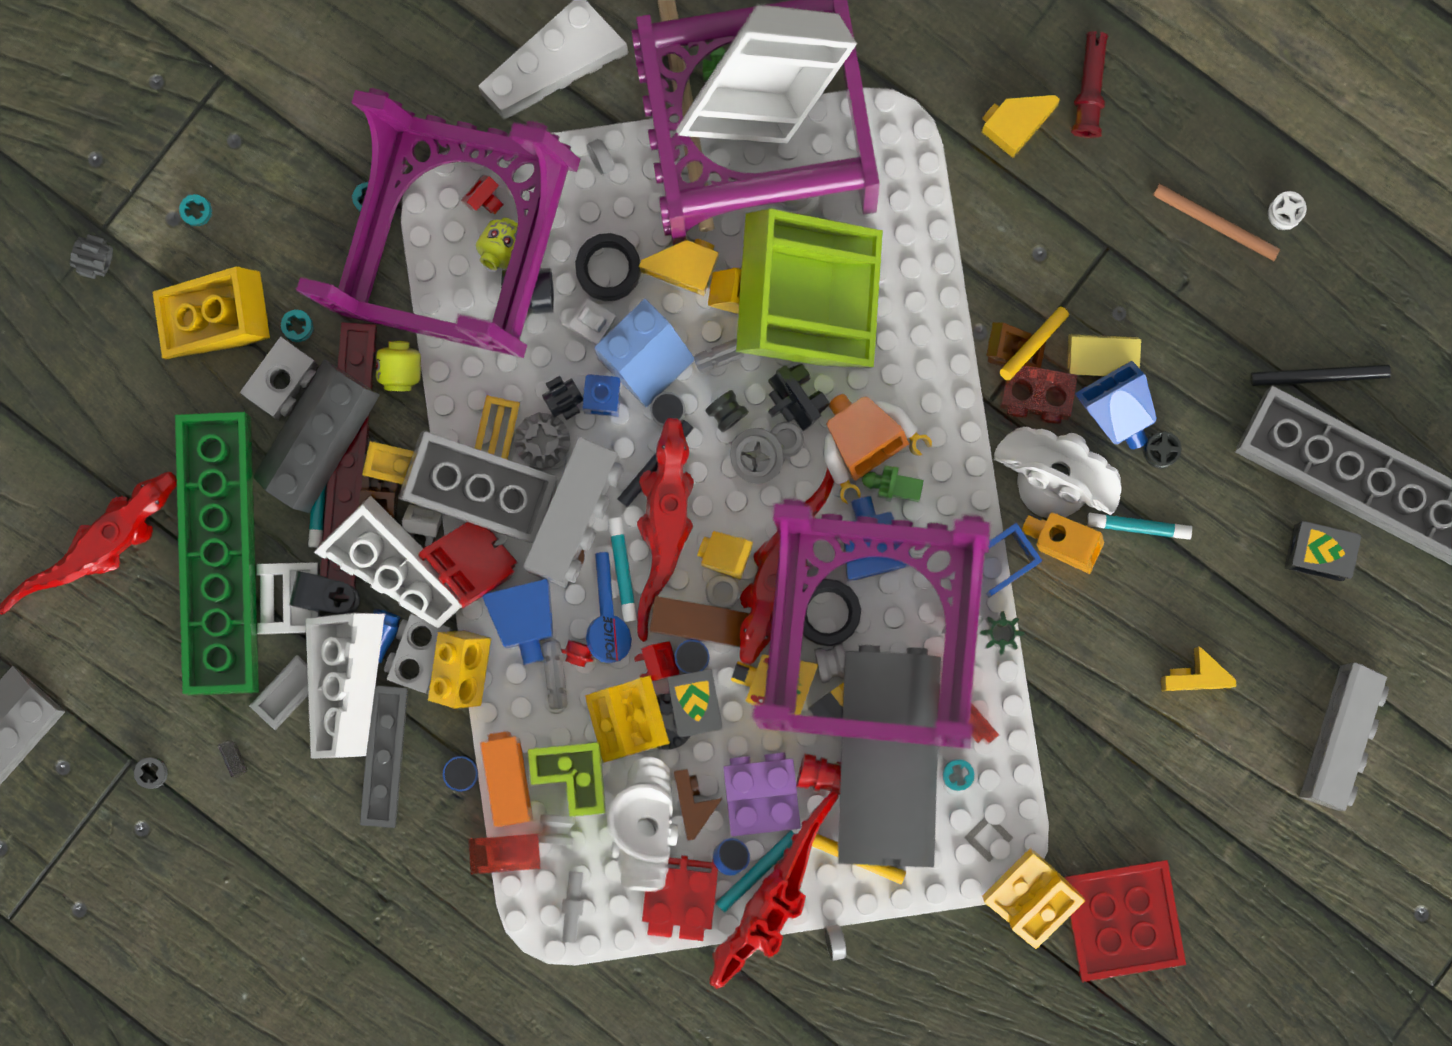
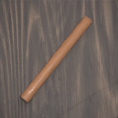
M1161 184L1158 185L1153 194L1154 197L1272 261L1276 259L1280 252L1279 248Z

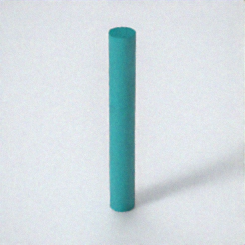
M790 830L715 904L724 913L727 912L784 856V850L791 847L793 843L792 836L795 833Z

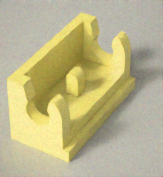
M1068 335L1067 368L1069 369V374L1106 376L1130 361H1133L1140 369L1141 339L1138 337Z

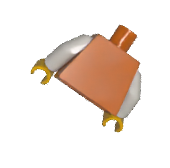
M845 394L836 396L830 402L829 408L835 416L826 423L830 433L824 439V458L834 482L841 486L839 495L846 504L848 502L844 498V491L847 488H854L858 498L861 496L860 489L855 484L850 483L849 479L851 477L854 481H857L907 445L912 454L921 456L922 453L916 448L918 439L923 440L927 447L932 446L930 437L923 434L919 435L916 432L918 430L917 426L901 407L883 401L873 402L867 396L860 398L852 404Z

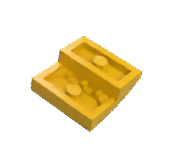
M651 676L642 677L585 695L596 739L600 743L603 763L669 744Z
M1032 848L982 895L984 903L1009 922L1011 929L1035 949L1085 902L1084 897Z

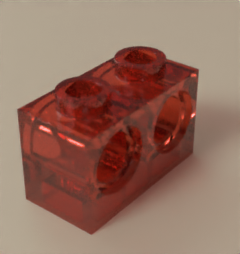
M1023 366L1010 380L1004 379L1000 408L1007 409V415L1027 418L1028 413L1041 415V421L1061 424L1062 419L1068 420L1071 416L1078 375ZM1024 384L1030 391V397L1023 401L1016 399L1012 394V386ZM1058 390L1064 397L1063 405L1058 407L1050 405L1046 400L1047 391Z

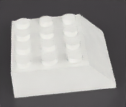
M757 5L689 107L676 131L680 136L787 144L857 43L839 14Z

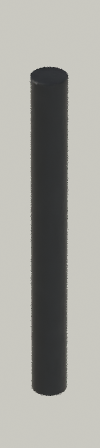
M1390 365L1253 372L1251 373V385L1266 386L1390 378L1391 369Z

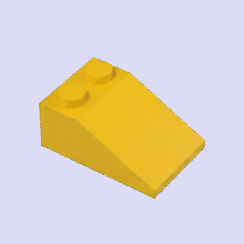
M235 266L153 292L161 354L164 359L241 347L270 338L260 271Z

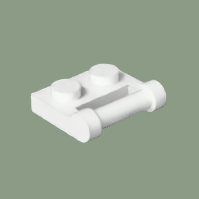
M319 563L256 565V574L260 576V623H257V634L306 633V619L320 617V611L316 612L289 605L296 572L301 571L319 575ZM274 575H283V622L274 623Z

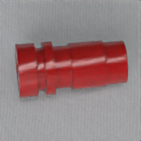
M804 753L796 787L804 789L813 787V791L820 792L823 789L840 795L841 762L837 761L836 764L827 762V758L821 757L820 760H817L815 755Z

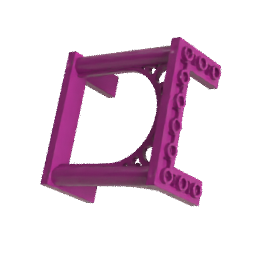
M790 0L762 5L839 14L854 38L847 0ZM756 6L651 23L650 15L636 17L638 29L631 30L640 84L647 83L649 95L642 96L645 117H653L654 129H648L651 151L658 150L660 162L653 163L656 184H664L665 196L659 197L664 236H672L673 246L685 241L686 233L693 226L711 217L747 207L859 189L863 215L877 213L880 182L856 47L853 48L842 64L858 157L761 173H743L716 164L696 147L690 136H680L676 132L671 138L670 131H676L683 119L682 103L684 91L695 68L709 54L734 41ZM681 46H688L689 50L698 46L699 50L696 55L690 56L688 51ZM667 54H675L684 60L686 67L682 72H672L663 65L662 59ZM660 75L668 80L675 81L677 89L674 92H668L669 85ZM665 102L670 104L672 107L666 109ZM672 115H677L679 121L672 123L669 118ZM679 145L686 146L688 154L675 165V161L680 155V149L676 150ZM691 162H700L703 166L700 177L694 182H684L681 178L684 167ZM711 173H716L720 176L721 181L711 180L712 185L704 186L708 182Z
M369 88L368 92L355 90L351 103L364 112L367 117L372 138V163L366 195L338 288L331 284L300 277L296 291L340 316L524 358L527 344L520 341V337L568 171L577 172L581 159L570 151L571 146L560 142L559 136L548 132V127L538 122L527 121L526 125L513 123L510 137H508L507 132L496 128H488V131L484 132L477 130L475 125L467 122L457 121L456 126L446 124L445 119L434 115H426V119L417 118L415 113L402 109V103L389 99L390 94L375 88ZM420 141L427 142L431 150L430 158L426 162H419L414 154L415 145ZM437 143H440L446 149L450 146V151L445 155L439 154ZM479 151V155L476 158H472V153ZM502 158L506 162L512 161L507 168L500 167L499 163ZM406 159L413 166L412 171L408 174H404L408 168L405 164ZM455 162H468L484 166L502 178L510 189L516 204L518 228L492 322L458 314L456 323L368 303L396 207L405 191L414 181L433 168ZM525 164H532L534 166V172L528 180L520 183L514 182V173L518 168ZM534 188L533 192L529 191V200H524L522 198L523 191Z
M783 499L782 504L774 503L773 520L778 534H781L764 705L754 704L752 718L758 728L971 749L972 724H969L984 556L985 553L989 552L991 522H984L983 516L966 514L962 515V520L954 519L953 530H948V525L941 523H927V528L913 527V522L907 520H892V524L887 525L877 524L878 519L872 517H857L856 522L842 521V515L830 513L822 514L821 519L813 518L810 506H804L803 500ZM837 539L846 545H850V541L855 544V549L852 552H843ZM824 540L831 544L835 551L833 561L823 562L816 557L813 551L816 541ZM865 542H871L870 548H868ZM880 543L887 545L885 552L877 550V546ZM894 545H900L896 550H894ZM915 547V551H920L927 547L920 559L912 558L909 555V550ZM939 551L949 553L951 558L949 565L939 572L928 570L927 562L934 553ZM865 557L891 558L916 569L935 589L943 606L946 623L938 718L935 728L795 715L806 609L816 587L837 567L852 560ZM807 559L814 567L819 569L817 575L807 577V572L810 569V566L805 567ZM955 573V579L949 580L952 588L950 590L943 588L940 584L941 580ZM804 584L808 586L805 592H803ZM951 597L953 598L952 606L948 601V599Z

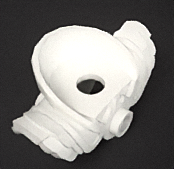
M1020 427L1010 432L995 450V461L1001 462L1006 467L1018 472L1017 483L1020 498L1029 510L1040 517L1048 518L1051 512L1067 517L1078 511L1085 503L1092 508L1112 515L1118 506L1122 490L1121 477L1118 470L1111 467L1101 455L1089 452L1085 439L1078 434L1068 433L1058 437L1045 429L1036 430L1030 427ZM1057 463L1065 465L1069 470V476L1051 468V466Z
M640 758L631 766L625 790L618 793L612 801L607 815L608 830L613 837L611 857L618 858V867L621 869V885L633 890L656 891L665 886L670 845L676 846L678 825L672 824L673 807L670 769L663 761L657 758ZM646 817L652 818L657 823V832L652 836L642 835L637 829L639 820Z

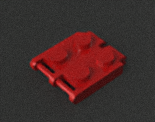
M469 522L428 545L418 554L422 560H427L440 575L438 577L442 584L447 583L459 597L458 603L462 608L509 580L515 572L513 568L518 563L503 544L496 548L493 547L498 538L490 529Z
M681 855V858L669 857L668 864L680 865V869L668 868L665 886L662 889L645 891L642 922L649 923L647 935L672 938L674 925L680 926L679 939L703 941L705 929L712 930L718 869L713 859L712 862L690 860L686 855ZM687 866L711 869V872L687 870Z

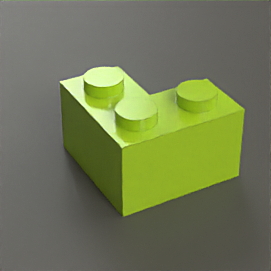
M600 743L528 749L531 785L566 782L569 817L606 813Z

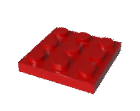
M1168 860L1064 877L1085 899V902L1069 916L1081 982L1186 965Z

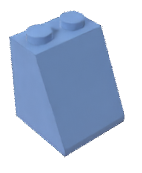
M645 298L594 347L598 360L615 377H619L620 382L646 408L657 395L661 394L695 361L694 356L671 324Z

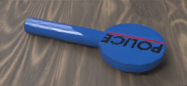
M599 552L595 554L600 616L590 623L586 632V642L593 657L600 662L610 664L621 661L627 656L631 649L632 637L626 623L619 617L614 616L609 552Z

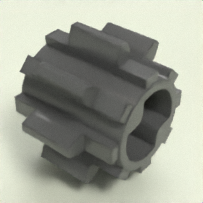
M88 234L87 239L79 236L73 245L70 266L77 268L76 272L92 279H95L96 275L104 277L110 268L113 247L106 245L107 241L98 236Z

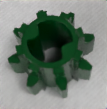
M1004 611L1000 612L998 621L988 616L985 620L990 626L989 629L979 632L980 635L988 637L989 642L986 644L985 649H989L994 645L998 647L997 650L1000 656L1004 654L1005 646L1007 645L1009 648L1017 650L1018 646L1014 639L1024 635V632L1016 630L1014 626L1019 618H1014L1011 621L1006 620ZM995 625L999 628L1004 626L1009 628L1011 637L1008 642L1005 639L997 641L994 638L993 628Z

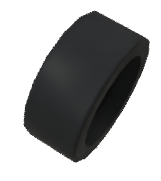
M613 233L598 234L588 239L579 249L575 260L576 276L582 289L592 298L604 302L618 301L628 296L637 286L641 275L639 267L640 257L634 245L625 237ZM611 247L625 255L629 270L626 278L620 284L614 287H603L597 285L591 279L588 273V263L590 257L596 251Z
M823 579L813 592L809 603L820 593H835L842 597L847 604L849 611L848 620L837 632L822 633L814 629L810 624L807 616V606L803 635L816 645L833 646L843 643L853 635L860 623L861 607L859 599L851 587L839 580Z

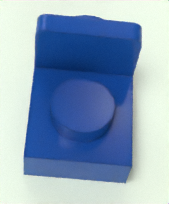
M586 375L583 398L584 414L619 417V377Z

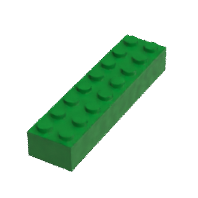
M246 412L175 415L182 694L259 693L251 417Z

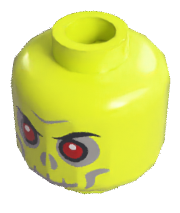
M504 217L501 220H491L475 244L476 250L481 256L479 260L484 266L494 271L498 268H508L517 235V222Z
M389 341L387 348L377 351L376 380L384 385V390L411 391L412 386L420 382L421 354L418 350L409 348L408 341Z

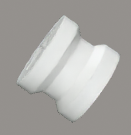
M1287 191L1279 194L1269 205L1268 218L1271 224L1282 230L1294 228L1305 217L1307 210L1306 202L1296 192Z

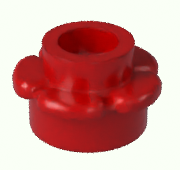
M568 640L566 648L561 649L562 653L567 654L565 661L585 667L586 662L594 661L586 644Z

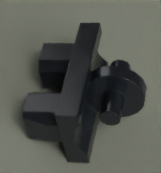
M803 364L790 368L784 365L768 380L774 389L768 395L775 404L768 412L771 417L781 413L788 423L795 419L802 431H805L821 417V413L830 405V402L823 392L819 390L808 397L801 386L811 379L809 372Z

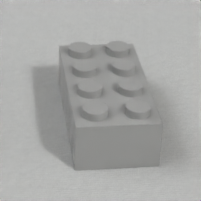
M424 431L420 432L398 499L528 543H534L558 477Z
M581 437L578 438L523 566L527 572L543 579H548V581L564 588L567 587L569 581L572 583L576 582L582 568L581 561L577 559L582 549L589 551L596 535L595 529L592 526L596 517L600 519L604 517L610 502L608 496H606L610 485L613 487L617 486L624 469L622 464H620L618 453Z

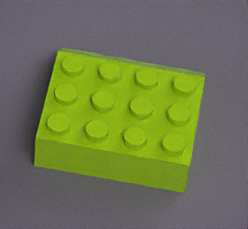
M770 208L746 213L736 352L820 366L874 367L883 230Z

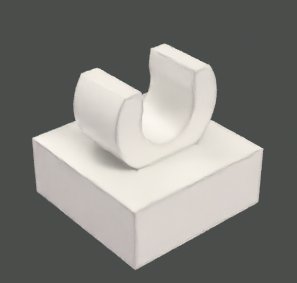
M587 297L571 321L569 328L597 345L605 337L617 317Z
M409 504L402 520V528L413 539L415 534L424 535L426 537L425 546L427 547L432 544L434 537L437 535L442 522V513Z

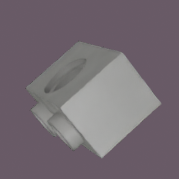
M280 337L242 388L240 394L276 420H279L282 415L287 417L298 402L295 399L296 395L302 387L307 388L316 374L315 369L318 367V364ZM280 373H288L290 375V383L284 389H276L274 387V379Z

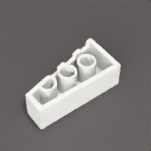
M573 0L478 86L481 95L505 120L542 100L544 96L567 87L576 79L597 71L603 65L616 58L619 59L627 55V44L586 0Z
M372 496L364 501L315 551L316 554L324 559L327 557L340 565V568L350 575L355 574L372 585L371 588L381 594L385 593L399 601V605L437 628L461 607L458 603L459 597L447 583L442 584L438 579L440 575L427 560H422L418 556L423 548Z

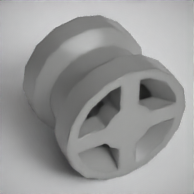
M842 643L834 645L829 650L822 648L814 649L821 682H829L831 678L837 676L844 679L845 653Z
M541 814L540 822L543 824V832L539 835L538 843L573 845V837L570 835L571 827L575 824V817Z

